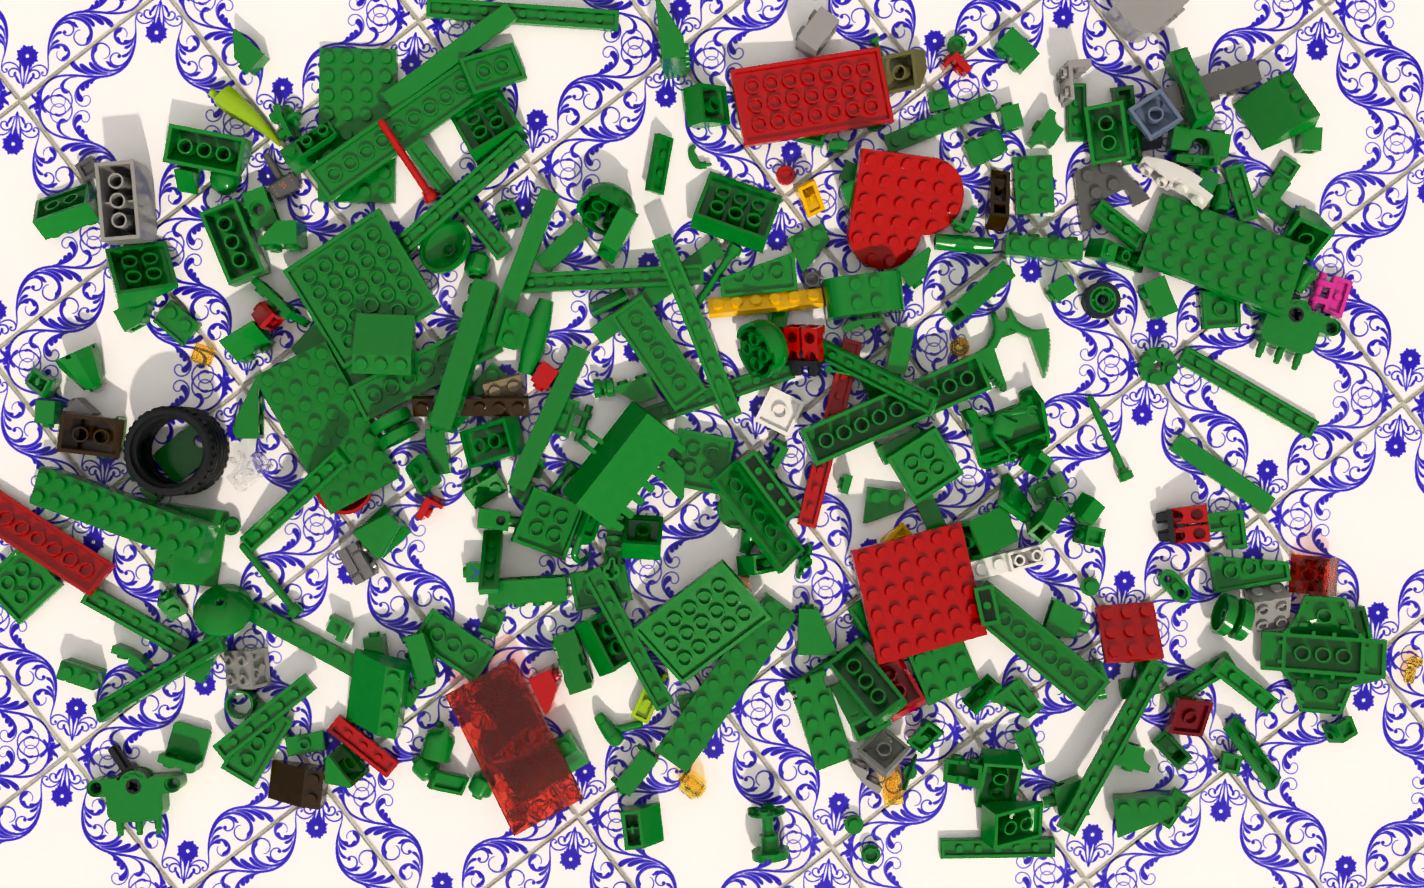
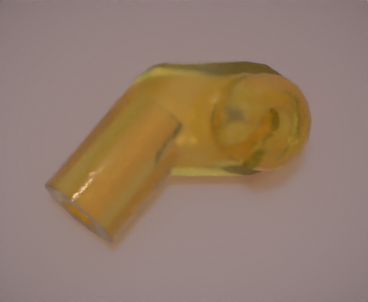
M1414 655L1408 659L1403 678L1404 682L1408 684L1414 683L1417 667L1423 665L1421 657Z

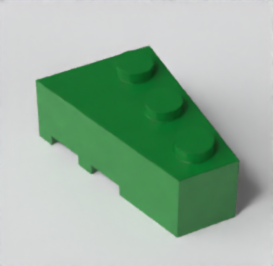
M573 628L555 634L551 643L554 651H557L559 657L557 659L558 664L563 671L564 682L568 688L569 695L592 688L595 680L576 629Z
M1171 790L1112 794L1118 838L1176 816L1174 797Z

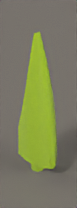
M230 85L226 86L219 93L214 89L209 91L208 95L213 98L216 106L230 117L259 131L281 147L280 141L264 118Z

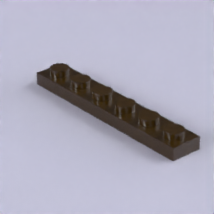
M413 396V416H428L435 404L433 403L434 396ZM466 396L461 416H529V396Z

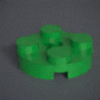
M1165 347L1149 348L1139 357L1137 371L1140 378L1147 383L1153 385L1166 384L1178 372L1177 360L1174 354ZM1155 361L1161 363L1160 371L1153 369Z

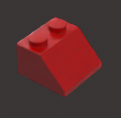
M554 663L534 672L528 679L545 715L549 713L554 704L562 681L561 678L563 677L559 667H555Z

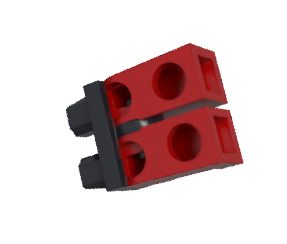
M789 324L783 327V333L789 348L788 360L785 366H790L791 375L799 376L804 374L803 367H808V376L816 377L820 375L821 365L825 363L823 347L825 325Z
M1207 503L1166 508V511L1155 513L1157 523L1168 524V530H1158L1159 541L1170 542V544L1211 542Z

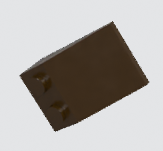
M61 410L55 447L56 452L120 458L125 420Z
M273 759L268 798L301 808L320 810L326 804L328 784L325 783V765Z

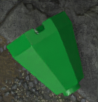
M96 343L55 360L58 367L84 391L89 389L90 392L102 388L100 384L104 382L100 349Z

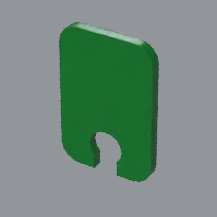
M191 425L155 453L156 462L170 480L174 482H181L198 469L203 457V447L199 448L195 445V438L198 436V433Z

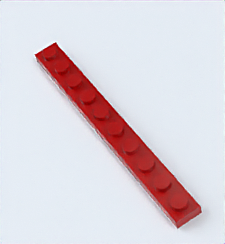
M843 338L841 347L859 356L863 342ZM834 373L823 418L846 409L854 377ZM833 459L818 466L811 464L797 524L816 528Z

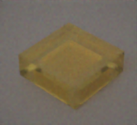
M196 342L190 361L210 367L216 349Z

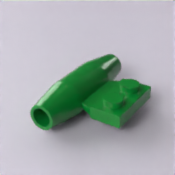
M539 298L530 317L523 312L504 307L494 345L511 350L520 349L518 372L533 376L538 366L551 328L553 301Z

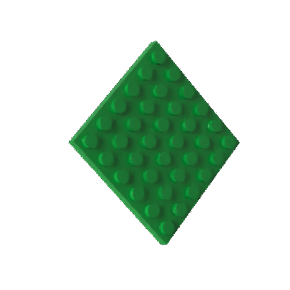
M379 208L283 270L343 369L352 365L356 313L416 315V323L441 308L433 292Z

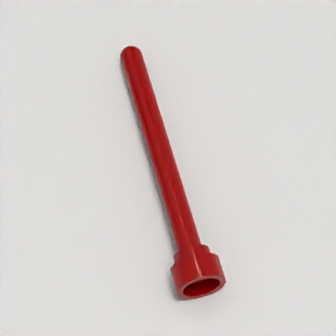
M379 119L378 125L423 191V200L426 204L430 203L439 196L437 191L427 185L386 121Z

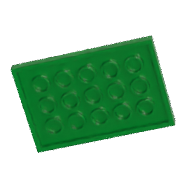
M721 559L634 625L633 631L679 682L684 684L769 621L772 615L727 563Z

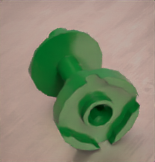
M768 802L763 803V807L747 808L749 817L762 819L763 833L759 835L760 846L751 850L752 860L758 863H766L765 859L771 860V863L788 859L790 855L789 846L779 844V836L777 832H774L773 817L786 813L785 806H774V803Z

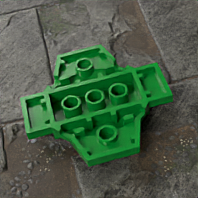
M1304 595L1293 623L1289 624L1281 632L1261 631L1260 670L1282 672L1291 683L1300 712L1342 715L1352 686L1360 683L1364 678H1386L1387 640L1365 638L1355 628L1347 598Z

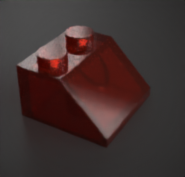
M1291 554L1289 592L1324 597L1336 596L1339 558Z

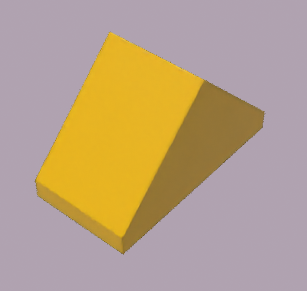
M814 179L796 187L795 194L808 218L825 210Z

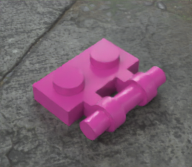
M1320 272L1318 279H1315L1313 294L1310 295L1308 300L1310 302L1309 306L1312 311H1316L1317 305H1322L1320 313L1338 319L1342 318L1353 281L1332 276L1329 282L1326 281L1327 273ZM1323 288L1328 289L1325 298L1320 297Z

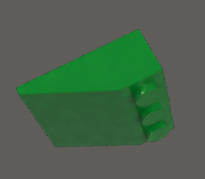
M1291 71L1271 78L1233 104L1235 111L1261 150L1315 128L1320 117V113Z
M500 89L487 93L451 119L477 165L481 164L516 132L524 141L528 139L526 132Z
M166 241L105 249L107 266L118 308L139 306L179 287Z
M356 313L352 348V373L414 374L416 370V315Z

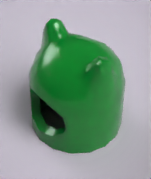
M439 721L436 727L427 731L420 756L435 762L449 763L455 744V736L448 727H444L442 721Z

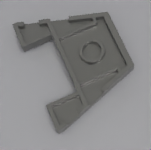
M1116 162L1097 165L1089 164L1072 173L1081 232L1098 225V222L1089 216L1092 212L1090 206L1122 190L1125 191L1132 207L1150 199L1144 190Z

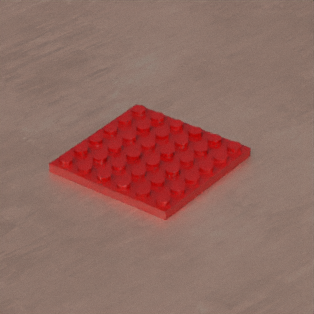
M961 522L850 550L876 664L881 665L987 635L986 627L981 625L973 589L976 588Z

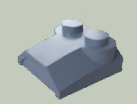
M1162 88L1127 110L1130 122L1137 126L1149 141L1157 139L1183 121V117Z

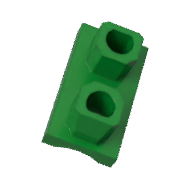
M275 104L272 106L274 111L269 114V118L273 124L280 123L282 126L277 131L279 139L300 138L302 134L298 127L301 125L299 120L303 117L300 111L294 112L293 107L289 108L288 105L280 106Z

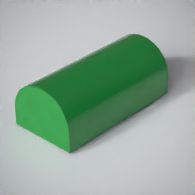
M987 673L966 695L962 702L977 715L1003 687Z

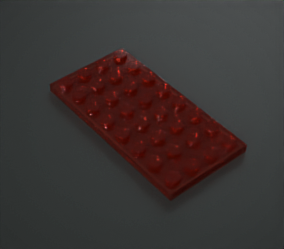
M514 658L445 695L514 836L584 798Z

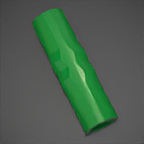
M936 233L934 237V250L979 254L993 253V238Z

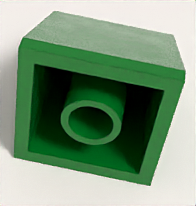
M1001 506L992 507L959 521L962 523L970 560L985 558L1019 541L1009 512Z

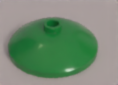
M448 220L421 243L419 254L423 266L436 274L448 273L460 266L468 256L471 248L472 238L469 229L457 220Z
M216 585L206 590L197 599L193 609V618L197 627L209 636H230L242 630L250 621L254 609L253 601L250 594L238 585Z

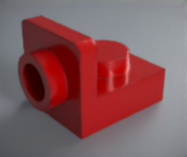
M958 52L953 55L949 53L942 60L943 65L940 68L944 71L952 64L953 71L963 78L973 69Z
M435 495L432 497L427 496L415 517L421 521L425 520V518L429 519L434 511L433 505L439 509H444L446 505L442 503L443 500Z

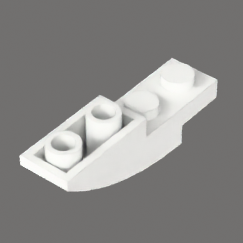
M1144 156L1137 167L1143 175L1148 176L1159 187L1166 191L1171 187L1175 188L1179 194L1184 195L1193 205L1198 206L1202 210L1213 198L1211 193L1199 185L1202 181L1201 177L1176 163Z
M1042 544L991 554L985 558L970 562L976 581L1046 563Z

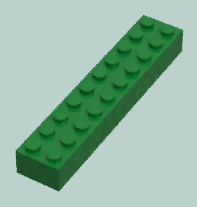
M978 353L967 355L910 380V382L940 396L932 415L992 389ZM883 392L800 428L798 432L812 465L818 466L931 415Z
M40 466L29 501L30 504L196 564L210 562L221 526L54 466Z

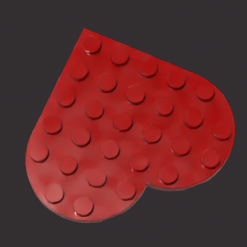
M860 148L846 231L849 248L856 258L871 268H894L905 262L914 253L921 235L935 234L947 228L951 221L959 214L964 198L963 183L957 170L948 162L935 157Z

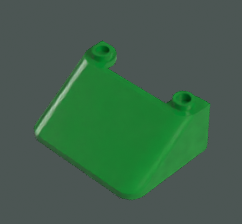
M1033 385L1024 388L1018 393L1019 403L1000 409H1026L1030 404H1035L1038 409L1034 407L1029 409V413L1035 414L1033 417L1028 414L1007 416L1018 420L1011 439L1000 436L1011 450L1019 453V455L1011 454L1010 458L1012 460L1023 457L1030 446L1043 450L1051 442L1045 403ZM973 408L960 411L979 467L989 469L1009 462L1008 454L991 437L990 425L980 421L981 417H979L977 411ZM1000 410L986 414V416L993 418Z

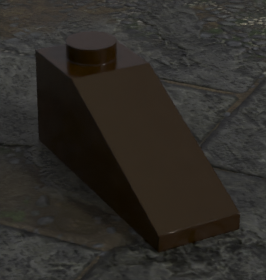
M991 169L985 211V229L1004 232L1009 220L1010 172Z

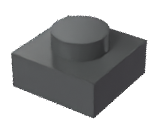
M89 156L75 164L80 176L86 183L95 179L94 163H97L93 156Z

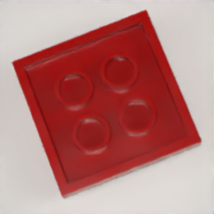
M1153 602L1095 607L1105 664L1162 660L1164 658Z

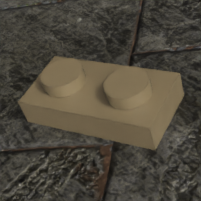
M519 373L481 383L484 396H514L524 393Z

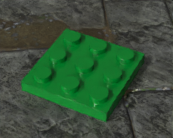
M934 425L885 456L915 505L964 474Z
M679 428L677 435L681 438L678 442L686 450L683 454H680L674 449L673 459L678 457L684 464L682 468L685 470V488L718 494L709 482L731 463L735 439Z
M532 486L511 541L565 560L584 511L571 500Z
M16 549L0 563V605L18 624H23L64 586V583L55 574Z
M964 642L907 657L928 706L980 682Z

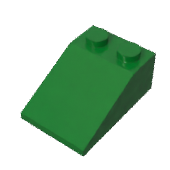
M1127 99L1084 107L1092 165L1131 159L1130 120L1127 113Z
M518 416L504 417L459 432L468 469L519 456L525 447Z
M981 748L982 779L981 788H976L975 807L982 808V804L998 800L1016 801L1023 770L1020 751Z
M998 800L982 804L981 840L995 850L1041 838L1043 802Z

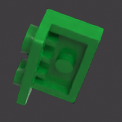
M494 465L482 469L480 473L467 478L461 484L464 495L475 509L508 490L507 485L497 473Z

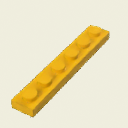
M822 288L707 299L709 319L824 308Z

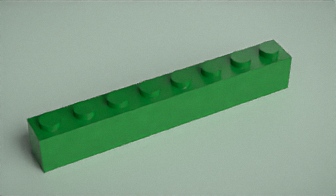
M474 278L473 283H470L468 287L469 296L462 306V319H459L456 329L458 331L456 337H453L451 341L452 350L445 360V372L441 374L439 379V392H436L434 395L433 403L435 404L427 418L428 424L434 429L453 434L456 432L484 342L486 329L500 290L497 283Z

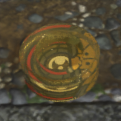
M958 337L951 341L950 351L954 356L961 357L969 352L970 345L965 338Z

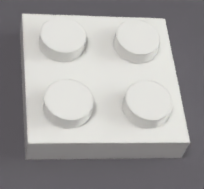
M770 386L754 421L789 437L805 402Z

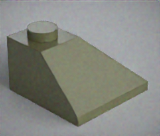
M911 49L881 56L889 95L920 89L927 71L925 50Z

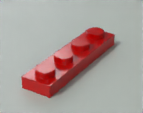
M341 714L338 715L326 730L386 778L400 762Z

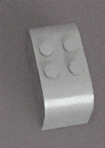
M1119 0L1103 17L1124 40L1131 43H1139L1146 40L1152 34L1158 35L1186 10L1183 6L1190 0Z
M134 159L94 163L101 242L110 245L154 242L157 236L154 188L147 166Z

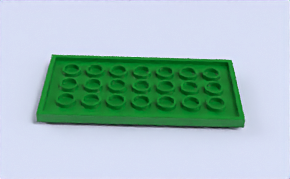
M319 49V125L328 120L338 135L319 157L318 161L393 110L382 93L398 82L397 49ZM397 157L333 202L329 201L318 186V202L396 204Z
M1162 193L1159 196L1136 264L1285 317L1309 246L1206 208L1202 210L1192 203Z
M326 342L253 377L307 474L338 447L352 461L318 493L330 515L400 478L386 450L381 449L378 443V436L374 435L369 427L371 423L369 421L365 422L348 389L350 385Z

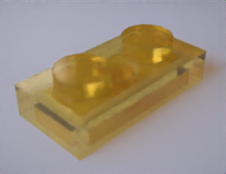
M898 764L891 776H881L885 806L904 804L901 766Z

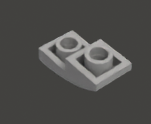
M850 759L849 764L860 781L879 795L882 790V786L879 783L880 780L872 775L867 776L869 770L866 767V763L859 759H856V761Z

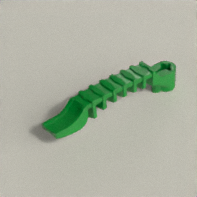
M621 513V515L617 518V520L622 524L625 515ZM612 526L609 530L607 529L605 537L607 542L603 564V575L607 580L611 581L616 580L621 573L623 530L619 532ZM612 560L614 570H617V572H615L614 575H610V571H607L608 569H610Z

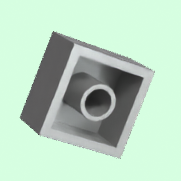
M822 6L818 11L813 10L808 17L809 21L806 27L802 25L796 34L795 40L797 42L795 48L808 58L816 57L820 54L837 31L840 21Z

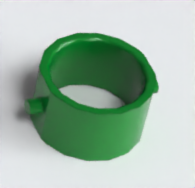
M237 689L227 696L224 708L230 717L243 719L255 711L259 699L251 689ZM236 693H243L249 697L251 708L247 714H241L234 709L232 700Z

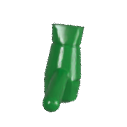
M602 712L594 717L600 732L611 747H617L623 742L625 737L622 732L643 726V722L639 720L615 725Z

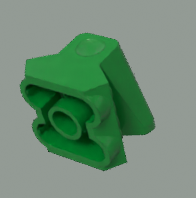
M386 504L367 522L353 531V534L377 559L384 558L411 533L410 528Z

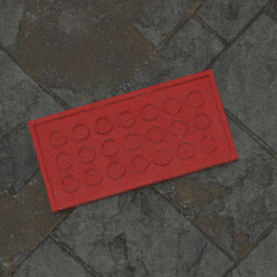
M880 47L738 68L729 71L744 148L887 125L894 122Z

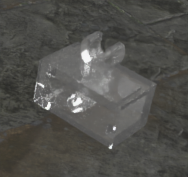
M238 450L237 453L240 455L238 461L234 457L229 458L230 462L238 465V467L226 476V479L238 492L246 491L272 469L274 465L263 452H254L246 459V454L242 450Z

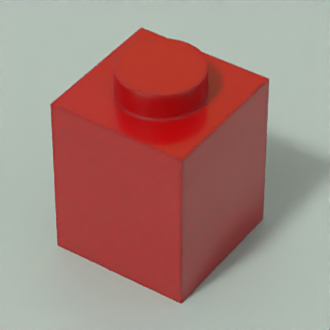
M542 361L530 379L534 382L532 386L541 392L543 390L549 391L559 371L545 361Z

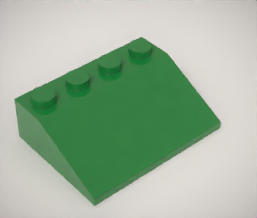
M655 0L664 79L687 77V71L690 70L689 45L684 43V36L662 2Z
M710 171L693 214L690 228L763 253L782 196Z
M164 503L165 506L221 525L222 520L229 516V511L179 503ZM220 527L209 563L196 564L157 550L152 580L210 587L218 585L226 534L222 532Z
M356 648L346 719L376 736L396 740L403 729L412 666L411 660Z

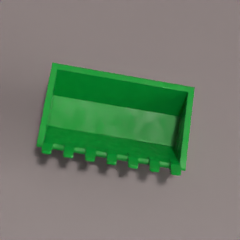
M633 401L603 439L589 429L587 430V435L598 442L594 448L585 440H579L578 443L590 451L591 454L562 490L576 506L597 520L606 529L609 530L612 526L619 532H622L625 528L617 520L621 513L629 519H632L635 515L627 507L628 504L633 500L639 506H642L645 502L637 494L642 487L650 493L655 490V486L647 481L653 474L660 480L665 477V473L657 468L661 462L664 461L670 467L676 463L668 455L672 448L680 454H683L686 450L678 442L681 437L637 402Z

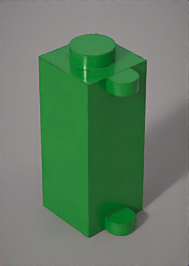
M913 423L911 424L913 429L880 446L877 441L874 442L875 450L883 465L889 464L885 456L924 432L923 429L919 430L917 425Z
M430 426V429L425 430L428 458L432 463V468L439 475L453 473L448 432L434 429Z
M427 630L402 637L401 641L406 642L416 678L413 679L414 683L424 681V684L435 681V677L440 672Z
M640 743L637 745L639 752L618 778L613 776L610 779L615 784L616 790L624 796L625 794L629 797L632 795L659 759V756Z

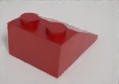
M903 659L878 665L905 697L908 704L890 718L892 722L926 705L925 697Z

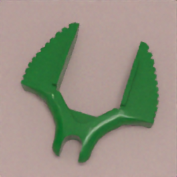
M1005 307L1007 315L1005 322L998 319L995 311L992 312V334L987 344L975 352L979 355L989 382H992V385L996 386L995 388H1000L1002 392L1007 391V387L995 352V348H997L1001 338L1015 333L1025 338L1028 337L1042 379L1046 377V372L1049 370L1051 354L1050 329H1031L1021 324L1009 307Z

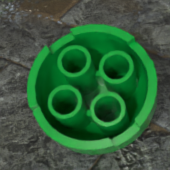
M598 182L589 186L582 193L577 203L576 211L579 212L583 219L582 223L588 229L605 236L622 204L636 212V206L631 195L621 186L610 182ZM603 212L606 215L601 223L603 229H600L596 226L595 222L599 221Z
M764 319L754 320L740 326L736 337L740 340L741 349H738V353L751 375L756 374L760 379H766L779 373L786 365L789 355L788 343L782 330L773 322Z

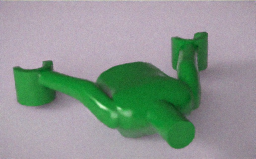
M1035 404L1028 405L1026 409L1000 410L993 418L982 414L980 418L981 422L990 425L991 437L1008 454V460L1011 463H1016V461L1012 460L1010 455H1019V453L1011 450L1000 436L1011 439L1018 420L1007 416L1028 414L1033 417L1035 414L1029 413V409L1031 407L1038 409Z

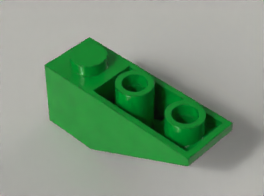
M326 120L279 152L286 164L298 176L315 164L338 134L330 122Z
M1089 238L1084 257L1137 273H1142L1144 267L1136 264L1140 252L1106 238Z

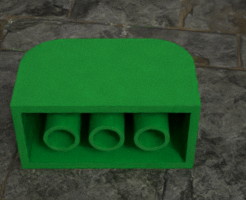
M898 270L825 279L821 283L826 321L900 313L905 310L901 271Z

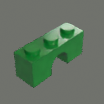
M1178 124L1168 131L1165 152L1178 154V152L1188 153L1190 152L1191 143L1198 142L1203 147V155L1221 156L1222 161L1228 158L1231 134H1225L1223 130L1206 131L1204 127L1191 130L1185 124Z

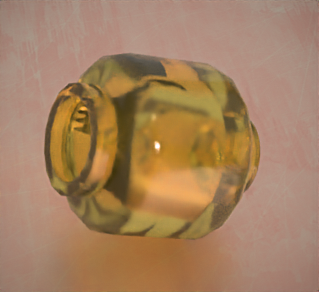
M694 770L688 774L684 772L678 780L680 782L679 790L691 800L699 799L707 789L706 780Z

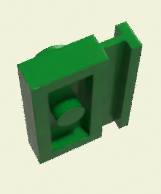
M170 300L160 311L157 318L153 320L154 323L181 346H185L186 342L202 326L173 300Z

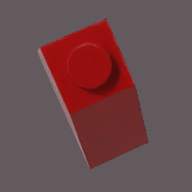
M266 301L259 302L251 314L261 329L272 332L285 320L278 314L280 311L271 307Z

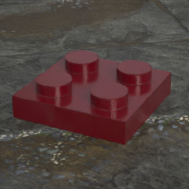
M1176 696L1165 730L1168 734L1202 737L1214 703L1210 699Z

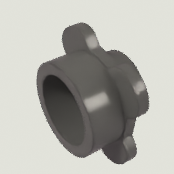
M804 271L802 273L804 289L821 287L820 271Z

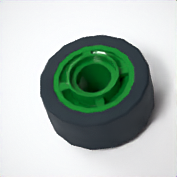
M1098 282L1090 285L1085 289L1081 298L1082 308L1085 313L1096 319L1112 316L1117 312L1121 302L1119 291L1108 282ZM1098 296H1102L1104 298L1103 305H1100L1098 303Z

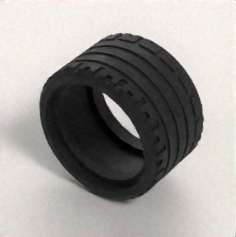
M160 406L153 408L151 411H146L143 415H140L138 420H135L128 429L129 432L126 434V440L123 444L125 466L128 468L129 475L133 477L132 479L138 483L137 485L144 487V490L152 494L171 497L200 493L202 490L213 486L215 481H218L221 475H223L224 468L227 467L230 449L225 430L213 416H209V413L201 409L183 406ZM177 419L185 421L196 430L203 447V457L199 468L189 479L181 483L171 481L163 476L157 469L152 456V445L158 431L165 424Z

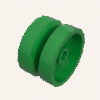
M407 406L392 411L370 424L369 427L374 435L384 434L378 440L382 450L391 448L421 431L416 422L405 423L412 417V413Z
M1227 593L1221 594L1216 600L1211 613V631L1222 636L1228 635L1229 638L1238 641L1244 640L1254 623V602L1243 598L1237 599V596Z

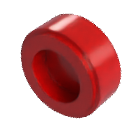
M787 165L781 166L776 173L778 183L783 186L792 184L795 179L794 169Z

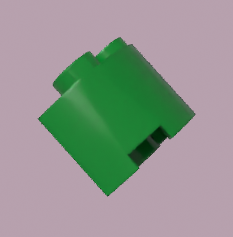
M951 754V758H945L943 782L964 784L968 787L980 789L983 769L982 759L977 757L965 759L963 755Z

